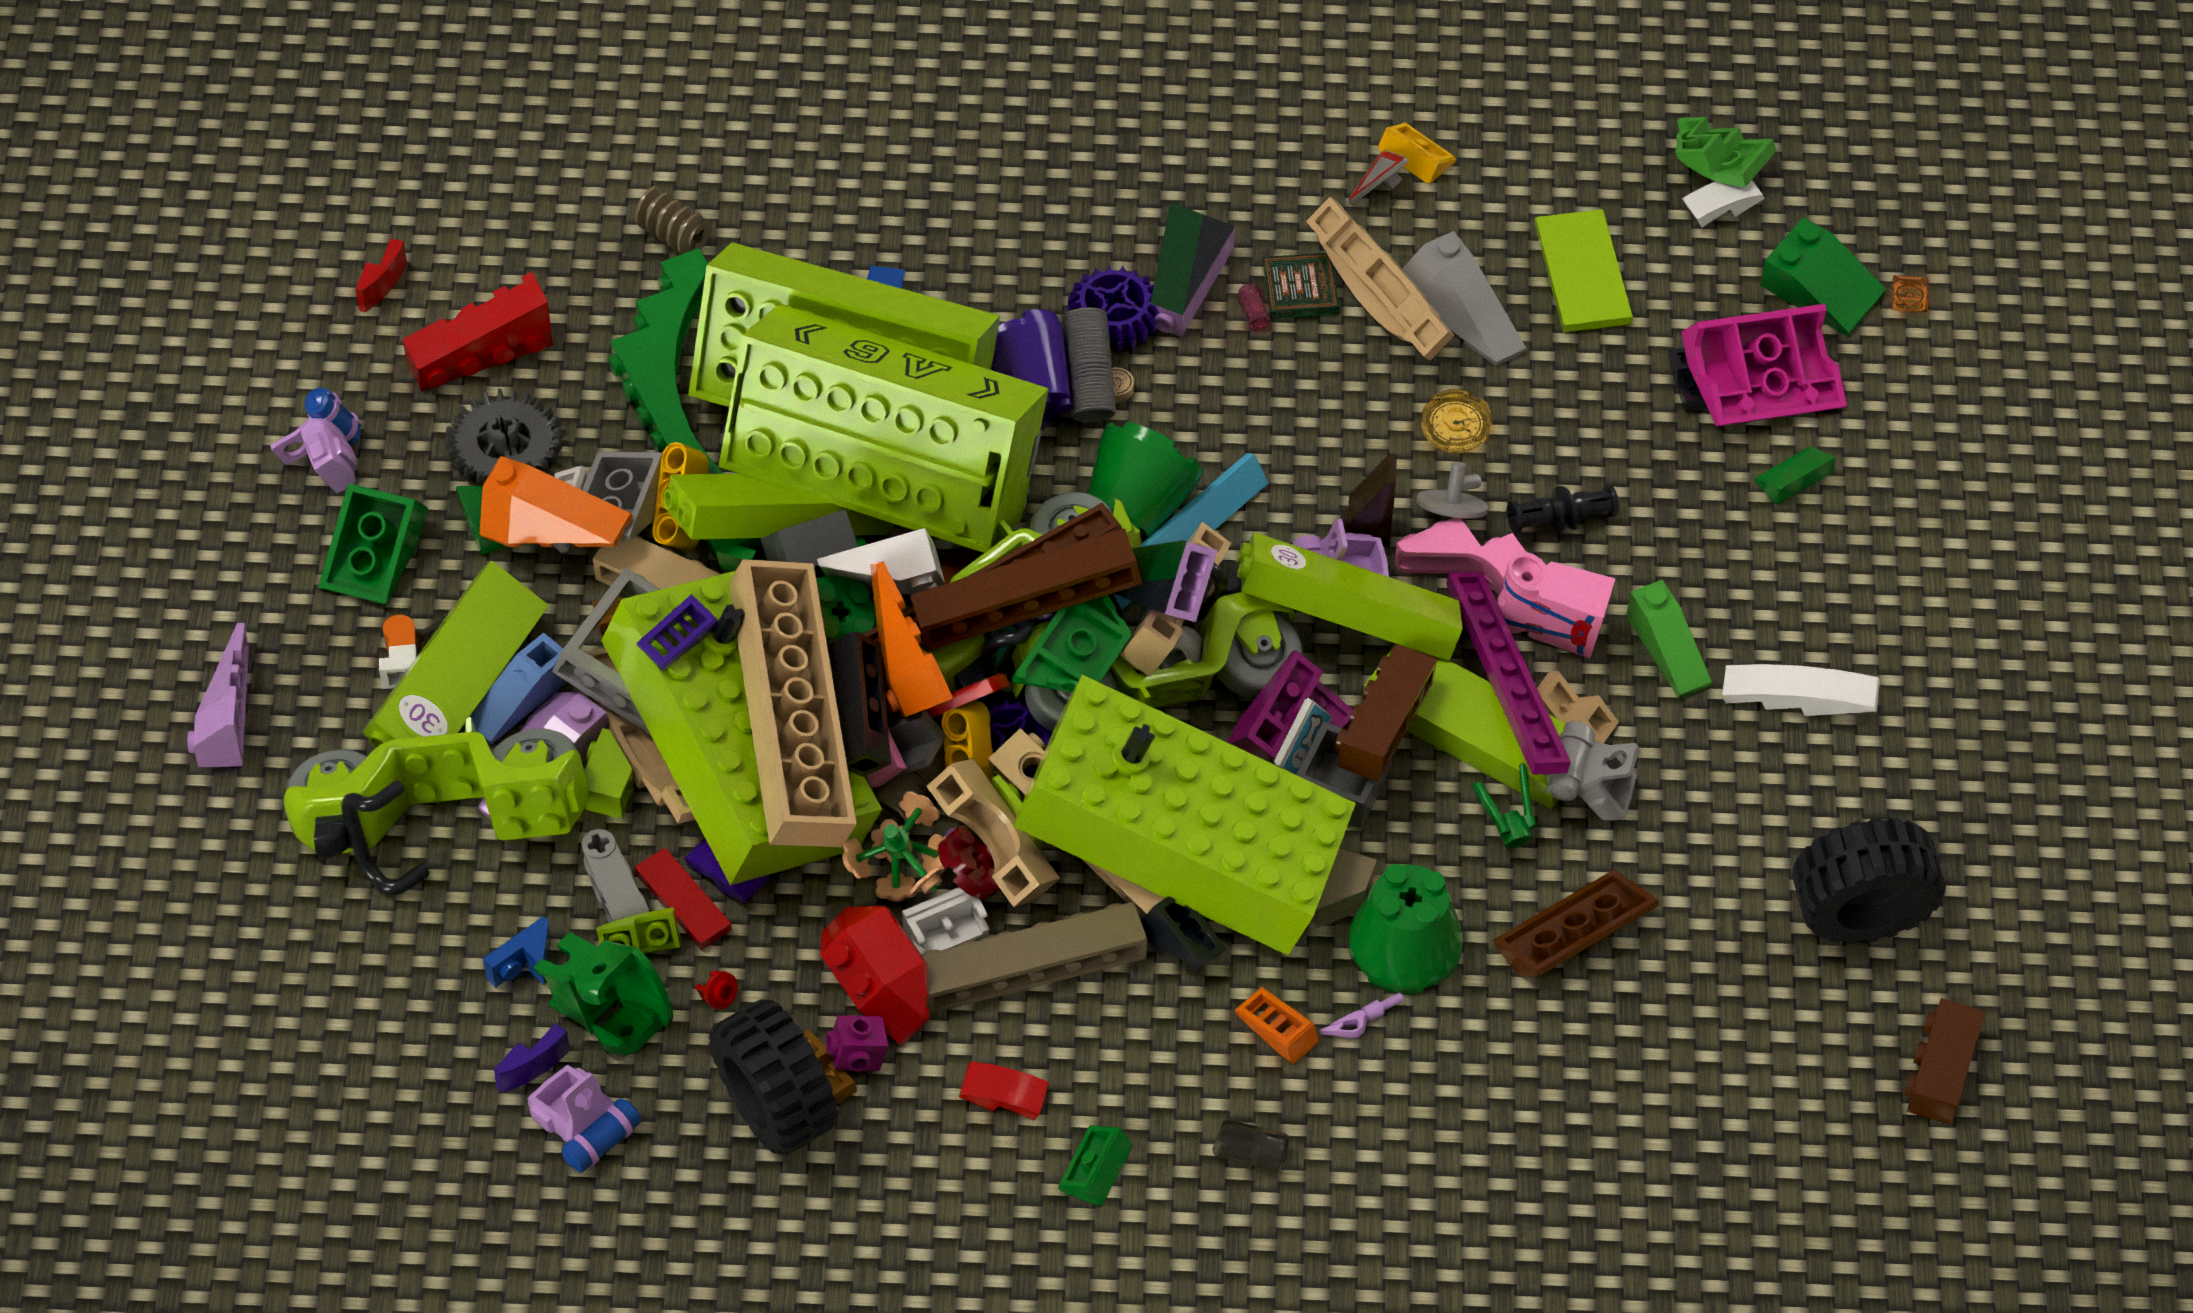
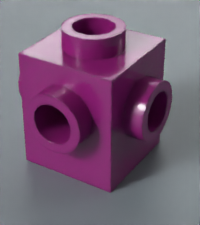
M837 1016L833 1030L828 1031L826 1036L827 1054H832L835 1070H851L856 1072L880 1071L888 1049L882 1016Z

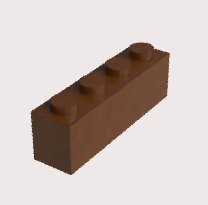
M1399 644L1395 645L1389 657L1384 655L1381 658L1376 672L1377 679L1375 681L1371 679L1368 681L1362 698L1364 702L1362 705L1356 704L1349 718L1350 726L1348 730L1342 728L1335 743V750L1339 751L1337 767L1379 782L1433 685L1437 664L1436 658Z

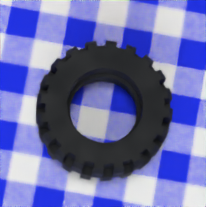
M1872 818L1868 822L1861 823L1856 821L1849 823L1850 826L1832 829L1828 835L1824 837L1820 835L1813 840L1811 846H1806L1801 851L1800 856L1797 857L1792 869V878L1806 926L1822 939L1827 938L1829 941L1836 943L1846 941L1847 944H1857L1858 941L1865 940L1868 943L1878 941V938L1896 936L1898 932L1905 929L1908 931L1916 927L1918 922L1926 921L1931 917L1932 911H1937L1946 892L1945 879L1931 835L1914 822L1908 820L1903 822L1899 818H1890L1889 820Z
M760 999L714 1025L709 1034V1046L713 1052L712 1057L715 1065L718 1067L720 1078L725 1084L730 1098L736 1104L738 1112L765 1147H768L772 1153L788 1155L834 1128L838 1120L839 1111L836 1108L837 1101L832 1093L831 1083L824 1073L825 1070L817 1059L813 1047L804 1037L803 1031L794 1023L793 1018L787 1011L783 1010L780 1004L774 1003L773 1000Z

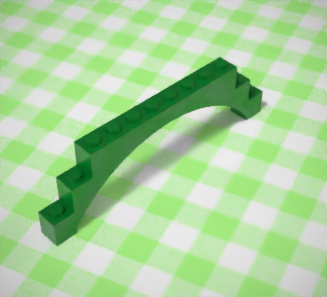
M698 248L661 262L662 277L658 278L661 292L636 301L637 316L633 317L636 331L610 341L612 355L608 357V363L615 377L620 375L623 380L622 389L628 402H635L637 406L636 414L643 428L648 426L651 432L650 440L655 452L663 453L669 444L674 442L682 443L703 452L707 456L709 461L708 474H724L709 458L691 431L677 390L679 358L684 339L693 318L701 307L706 266L708 264ZM862 535L855 536L858 547L867 545ZM761 538L707 539L709 550L714 559H717V550L723 540L756 550L757 558L763 557V560L767 561Z

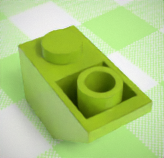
M602 728L598 740L591 741L587 752L588 763L584 772L588 784V804L585 809L622 819L635 789L633 770L611 731Z

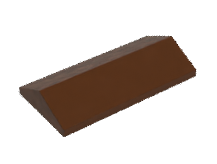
M1614 869L1495 938L1493 942L1494 946L1519 976L1539 977L1658 907L1660 904L1656 897Z

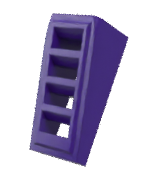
M691 594L637 642V646L664 671L715 630L718 619ZM689 615L699 626L694 629L684 618ZM677 623L689 634L686 638L674 628ZM668 632L679 644L674 647L663 636L664 633ZM657 640L669 653L663 657L651 643Z

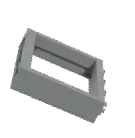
M625 567L561 651L552 672L650 734L620 674L580 649L619 597L623 599L660 590L643 576ZM567 663H571L572 665L576 666V668H573Z

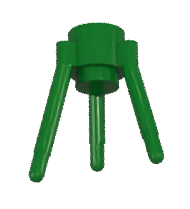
M1524 763L1519 765L1524 816L1520 815L1517 810L1501 815L1483 783L1478 781L1472 785L1479 800L1497 827L1506 849H1514L1531 841L1533 836L1530 829L1537 826L1532 813L1527 768Z

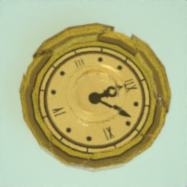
M1448 389L1436 393L1422 410L1421 429L1426 439L1439 449L1458 453L1477 449L1487 440L1491 432L1492 412L1487 403L1480 397L1478 400L1476 397L1471 396L1472 392L1463 389Z

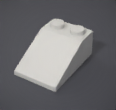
M925 528L817 559L819 567L827 577L841 576L849 578L855 582H862L869 588H873L870 564L876 561H883L900 593L911 595L945 584L935 544Z

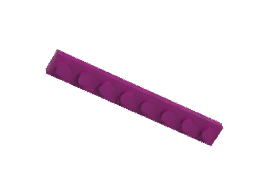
M1449 573L1446 582L1447 588L1452 598L1459 600L1462 621L1532 775L1568 773L1571 761L1484 573Z

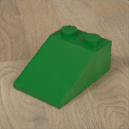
M1804 217L1765 259L1760 284L1761 287L1797 308L1825 304L1827 311L1823 323L1847 337L1886 294L1887 290L1832 233Z
M348 483L318 588L388 605L418 544L428 507L415 499Z

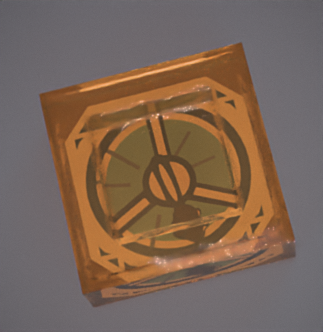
M1893 275L1891 282L1892 310L1927 312L1929 306L1928 277Z

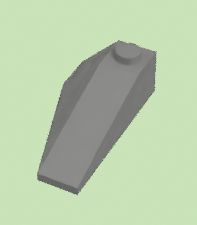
M1454 231L1424 244L1402 268L1426 295V300L1438 312L1444 324L1452 332L1464 339V345L1498 366L1526 353L1524 343L1474 256Z

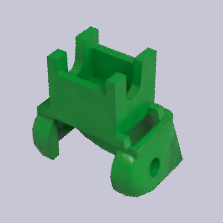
M569 932L557 944L559 950L570 956L568 962L556 965L542 958L533 967L536 973L545 978L553 998L549 1001L550 1007L583 1025L585 1030L591 1035L595 1033L600 1045L612 1054L627 1056L638 1051L662 1026H668L673 1020L672 1005L663 982L652 963L637 947L614 943L610 940H604L597 947ZM616 999L623 1004L602 1027L594 1024V1021ZM632 1031L631 1035L622 1037L623 1033Z

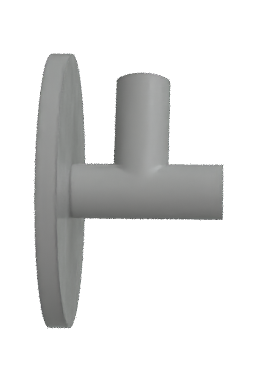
M1452 462L1447 490H1426L1417 494L1416 503L1421 508L1435 514L1454 518H1479L1485 516L1488 512L1486 502L1475 496L1461 493L1463 490L1479 488L1482 483L1481 477L1478 474L1464 476L1466 464L1462 462Z

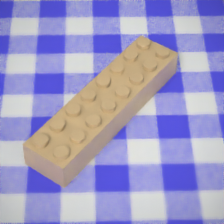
M742 559L729 582V589L735 610L742 608L745 614L736 633L769 844L842 847L857 823L814 564Z

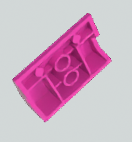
M1825 304L1701 321L1681 331L1688 367L1716 427L1847 407L1839 365L1828 357L1823 337L1822 326L1827 311Z

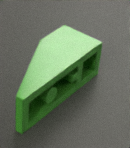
M1659 580L1631 591L1626 618L1677 697L1680 699L1710 687L1712 681L1683 612L1664 581Z

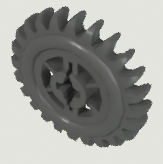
M499 388L496 401H492L485 391L483 394V405L478 404L475 398L471 397L472 411H468L463 405H460L459 414L461 419L455 415L451 416L452 427H446L447 438L445 439L448 459L454 462L455 470L458 472L464 471L466 479L472 480L476 477L478 485H484L500 456L524 464L530 461L534 468L546 473L549 471L548 463H555L558 459L557 453L562 449L561 439L563 438V431L560 428L559 417L554 416L551 406H548L543 411L544 404L542 398H539L536 404L531 406L532 400L529 392L526 393L525 398L520 402L518 401L516 389L512 390L509 400H505L503 392ZM525 429L530 439L520 434V432ZM506 441L509 443L510 455H509V452H508V450H507V443H506ZM478 443L489 444L486 453H483ZM520 448H526L521 454L518 455Z

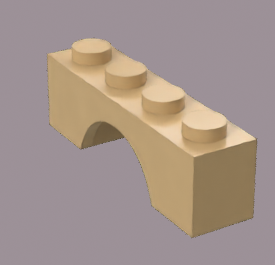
M974 759L952 763L926 786L948 817L955 818L969 826L987 845L994 861L995 870L992 878L1013 907L1037 900L1060 879L1030 836L1013 827L1016 819L1015 815Z

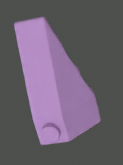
M237 623L195 715L194 731H188L189 753H195L198 768L243 766L249 641L245 623Z
M555 692L529 716L521 732L530 729H551L561 732L572 740L580 754L581 761L587 758L591 741L598 740L602 728L608 729L607 712L581 692ZM483 797L482 801L478 806L479 811H481L488 818H490L485 803V799Z

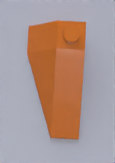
M500 456L483 485L479 534L482 538L508 547H522L523 544H540L542 547H553L556 543H573L575 547H616L631 522L633 515L530 465Z
M876 561L870 564L879 643H881L884 684L887 689L885 699L888 708L892 713L897 711L899 716L907 717L953 699L932 653L928 654L925 650L922 651L919 646L922 643L921 632L916 622H913L910 616L904 618L901 611L906 608L905 602L883 561Z

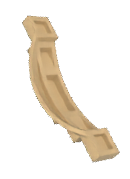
M1329 197L1306 221L1319 236L1320 244L1348 288L1369 314L1390 333L1401 340L1411 342L1428 360H1431L1455 336L1440 319L1441 316L1426 300V295L1389 253L1381 249L1366 230L1357 224L1335 199Z
M605 647L584 651L617 672ZM594 699L595 703L607 712L608 729L632 767L633 781L637 788L647 787L658 806L666 804L678 824L696 820L652 736Z

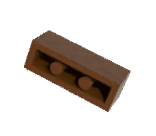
M1943 998L1940 999L1937 1012L1929 1010L1923 1029L1924 1033L1930 1034L1927 1043L1919 1042L1913 1062L1920 1065L1918 1075L1909 1074L1904 1091L1905 1096L1911 1097L1907 1112L1952 1125L1986 1011Z

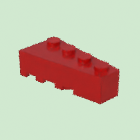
M533 272L522 276L523 283L509 290L506 286H503L493 291L495 297L479 306H475L472 302L461 308L462 311L458 313L456 318L450 321L442 318L403 339L405 359L420 391L442 386L449 381L464 376L474 375L478 371L498 364L508 363L512 359L529 353L539 352L553 345L548 301Z

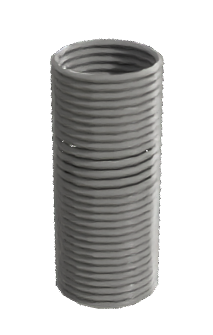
M1099 308L1074 309L1062 316L1070 395L1073 404L1071 417L1080 422L1103 421L1112 418L1116 414L1107 313Z

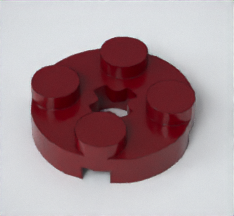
M958 826L939 843L938 856L945 870L951 866L957 874L953 881L964 892L977 899H986L989 895L991 897L1000 889L992 878L995 869L989 848L980 839L971 834L966 827Z

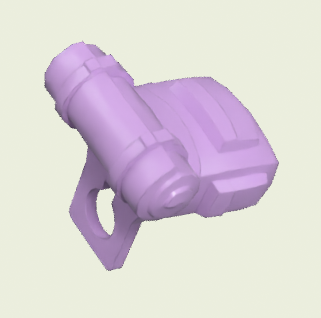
M1342 519L1334 521L1328 535L1322 540L1319 536L1305 535L1293 541L1292 545L1389 577L1387 557L1381 538L1372 537L1367 534H1345Z

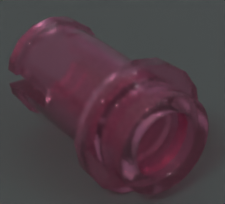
M1254 283L1244 285L1239 289L1237 301L1244 308L1249 328L1251 330H1261L1266 328L1271 320L1263 301L1265 293L1262 288H1259Z

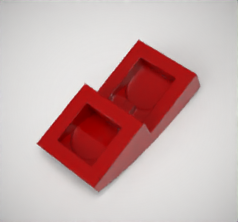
M390 238L380 265L366 262L356 287L359 311L367 312L397 283L407 264L404 241Z
M971 1061L966 1069L959 1098L993 1112L998 1106H1001L1035 1120L1040 1115L1049 1082L1014 1069Z

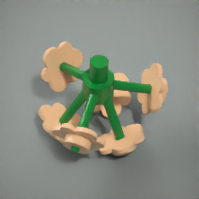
M912 791L906 792L903 800L899 803L900 808L906 811L907 821L904 825L898 827L896 821L892 819L884 820L880 825V829L872 831L871 839L875 843L871 849L866 851L862 850V846L856 838L850 839L843 845L845 851L843 853V863L849 872L854 873L857 879L867 878L871 875V869L867 863L870 857L875 856L879 859L887 857V860L892 862V873L887 878H880L876 881V895L879 898L894 902L914 897L917 892L923 891L924 894H928L931 891H935L942 882L940 876L945 870L938 856V845L947 836L932 835L929 839L928 847L911 841L908 836L914 823L920 824L922 822L925 826H931L940 817L939 810L933 806L932 801L928 797L917 795ZM912 850L921 853L924 859L922 866L912 855ZM905 858L921 877L916 884L913 877H905L900 873V859Z

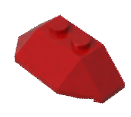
M846 907L821 932L820 955L857 1009L865 1016H882L886 1034L897 1043L904 1045L929 1020V1008H927V962L888 907Z

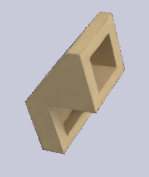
M1559 671L1548 672L1537 687L1549 715L1564 723L1579 721L1587 724L1595 733L1594 741L1604 743L1619 723L1599 695L1578 697Z

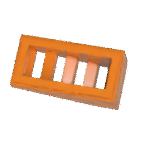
M1263 987L1259 988L1235 1009L1236 1015L1292 1064L1296 1063L1318 1043L1319 1039L1315 1024ZM1265 1005L1269 1006L1258 1017L1254 1015ZM1276 1015H1279V1016H1278L1275 1020H1273L1269 1025L1267 1024V1023H1268L1271 1019H1273ZM1287 1025H1290L1283 1033H1280Z

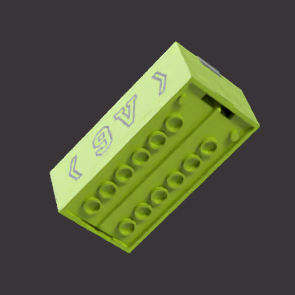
M779 303L742 335L718 467L830 501L837 506L915 531L925 528L930 536L985 553L999 542V522L1005 520L1012 530L1022 519L1030 476L1034 470L1042 432L1040 429L1049 388Z

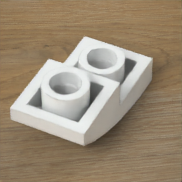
M1751 180L1746 187L1732 186L1715 181L1682 199L1699 225L1703 227L1729 210L1736 217L1765 198Z

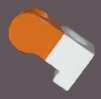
M405 615L391 616L383 624L385 646L389 652V658L379 659V672L383 689L395 688L418 656L415 625L413 620Z

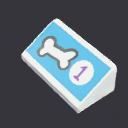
M1305 699L1274 760V764L1296 775L1323 721L1331 723L1332 716L1313 700Z

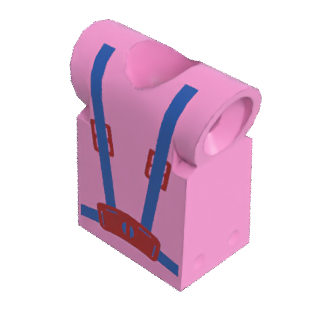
M1520 552L1513 555L1508 562L1503 581L1504 589L1498 597L1497 604L1511 633L1526 631L1529 638L1590 659L1615 578L1552 561L1546 565L1536 555Z

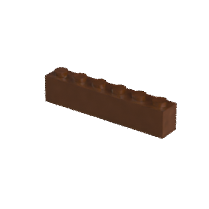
M1125 528L1082 542L1069 544L1066 547L1034 555L1005 566H999L970 577H964L938 587L928 588L922 592L912 594L910 597L927 651L1128 589L1142 584L1128 535Z

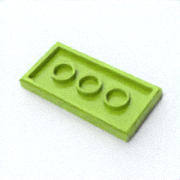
M1603 209L1535 217L1534 225L1563 333L1631 325L1633 316Z

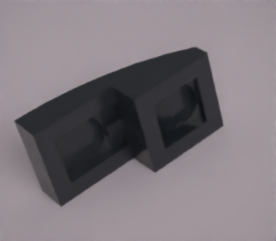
M1685 349L1668 350L1671 370L1685 411L1708 409L1688 367Z

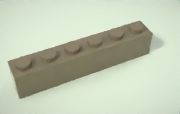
M1134 901L1125 904L1115 903L1102 910L1090 913H1075L1066 919L1055 922H1040L1031 928L1015 932L1004 931L992 938L980 941L969 940L956 947L940 951L929 950L923 953L922 956L927 962L928 967L927 1008H929V1014L1146 959L1147 937Z

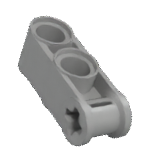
M595 829L586 833L582 840L584 867L590 878L596 898L600 905L603 906L608 923L649 912L646 901L636 886L630 866L624 860L614 836L604 829Z

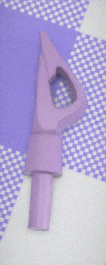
M1399 992L1381 1002L1375 1000L1361 1010L1350 1013L1331 1023L1330 1026L1320 1029L1319 1032L1321 1035L1351 1039L1359 1038L1364 1033L1367 1022L1385 1015V1010L1403 1002L1404 998ZM1357 1027L1354 1030H1343L1345 1028Z

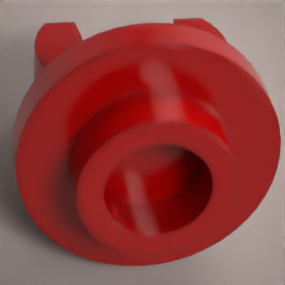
M711 971L706 985L697 984L695 988L701 999L710 1007L718 1010L725 1009L731 1005L737 995V980L734 975L726 971Z

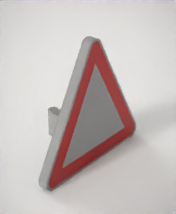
M1383 150L1348 201L1354 204L1382 182L1387 187L1390 186L1394 189L1402 180L1396 171L1408 162L1406 157Z

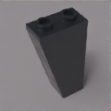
M850 632L843 635L841 639L828 644L827 648L847 769L854 774L864 777L891 765L881 643L865 636L863 633Z

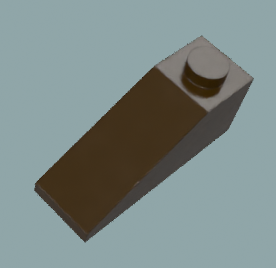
M1389 453L1349 494L1348 509L1341 508L1340 519L1343 520L1344 530H1347V533L1367 534L1372 537L1381 538L1383 547H1390L1396 488L1397 454Z

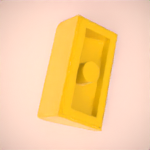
M1406 122L1387 127L1378 145V149L1381 152L1388 150L1405 156L1408 162L1403 167L1428 184L1436 180L1456 161L1455 156Z

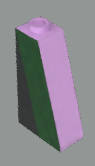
M1175 203L1170 205L1151 298V304L1159 311V314L1155 317L1157 329L1182 337L1234 249L1235 226Z
M1184 540L1132 548L1142 584L1113 594L1161 613L1196 622L1218 550Z

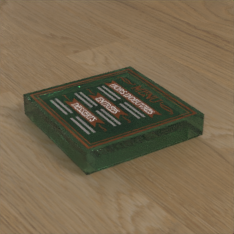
M1326 253L1262 257L1269 319L1339 315L1340 306L1334 267Z

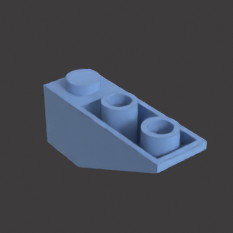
M542 633L516 654L470 715L476 732L483 734L486 741L491 745L567 683V681L552 672L563 648L545 633Z

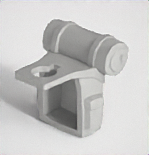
M1579 721L1567 722L1559 737L1571 764L1566 774H1548L1546 776V781L1548 782L1546 792L1562 801H1571L1578 795L1582 797L1602 820L1625 818L1637 776L1633 770L1639 746L1636 743L1608 745L1594 741L1595 733L1593 729L1587 724ZM1622 754H1627V759H1625L1622 756Z

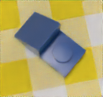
M545 916L483 958L486 979L495 988L505 981H511L516 978L525 967L542 985H545V978L536 973L533 968L542 958L549 961L551 934L549 921Z

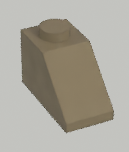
M1339 848L1309 927L1317 929L1356 913L1380 877L1376 875L1377 859Z

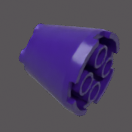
M1033 309L1023 311V318L1012 319L1001 325L999 323L991 370L1049 388L1040 429L1043 430L1049 425L1048 420L1070 411L1073 408L1070 395L1064 333L1058 316L1049 310Z

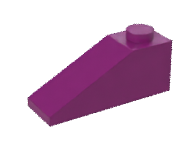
M1297 650L1292 651L1241 716L1227 743L1267 762L1275 759L1305 699L1307 700L1310 697L1323 671Z

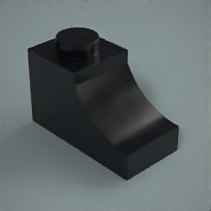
M1168 896L1153 906L1141 919L1147 939L1159 955L1163 952L1174 954L1183 960L1195 973L1219 957L1227 948L1199 912L1186 905L1183 907L1175 903L1176 900Z

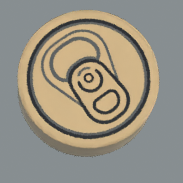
M1115 367L1112 368L1115 403H1121L1132 396L1134 392V379L1129 371Z

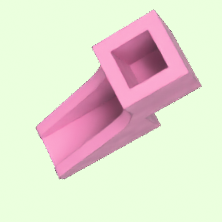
M1451 518L1438 521L1431 528L1417 534H1409L1397 542L1394 564L1402 573L1449 574L1483 572L1488 584L1499 596L1504 589L1503 581L1509 560L1513 555L1526 551L1513 533L1501 538H1492L1485 545L1481 546L1461 518Z

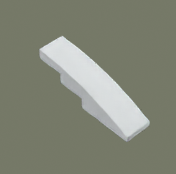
M1771 664L1726 665L1722 696L1726 704L1762 701L1765 710L1801 708L1804 716L1877 712L1880 680L1878 677L1808 666Z

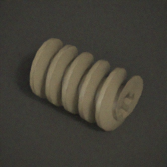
M658 186L650 187L638 202L635 211L636 224L640 228L646 229L649 234L657 236L660 241L666 242L672 249H678L681 254L698 248L701 250L711 235L712 222L710 220L703 222V216L700 213L692 215L693 210L689 206L682 208V203L678 199L671 201V195L669 193L661 194V189Z

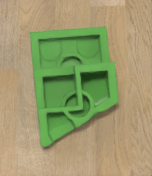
M1707 117L1679 118L1677 121L1679 133L1676 136L1678 144L1675 150L1677 159L1697 173L1722 184L1746 187L1777 151L1773 139L1744 140L1740 128L1711 129Z

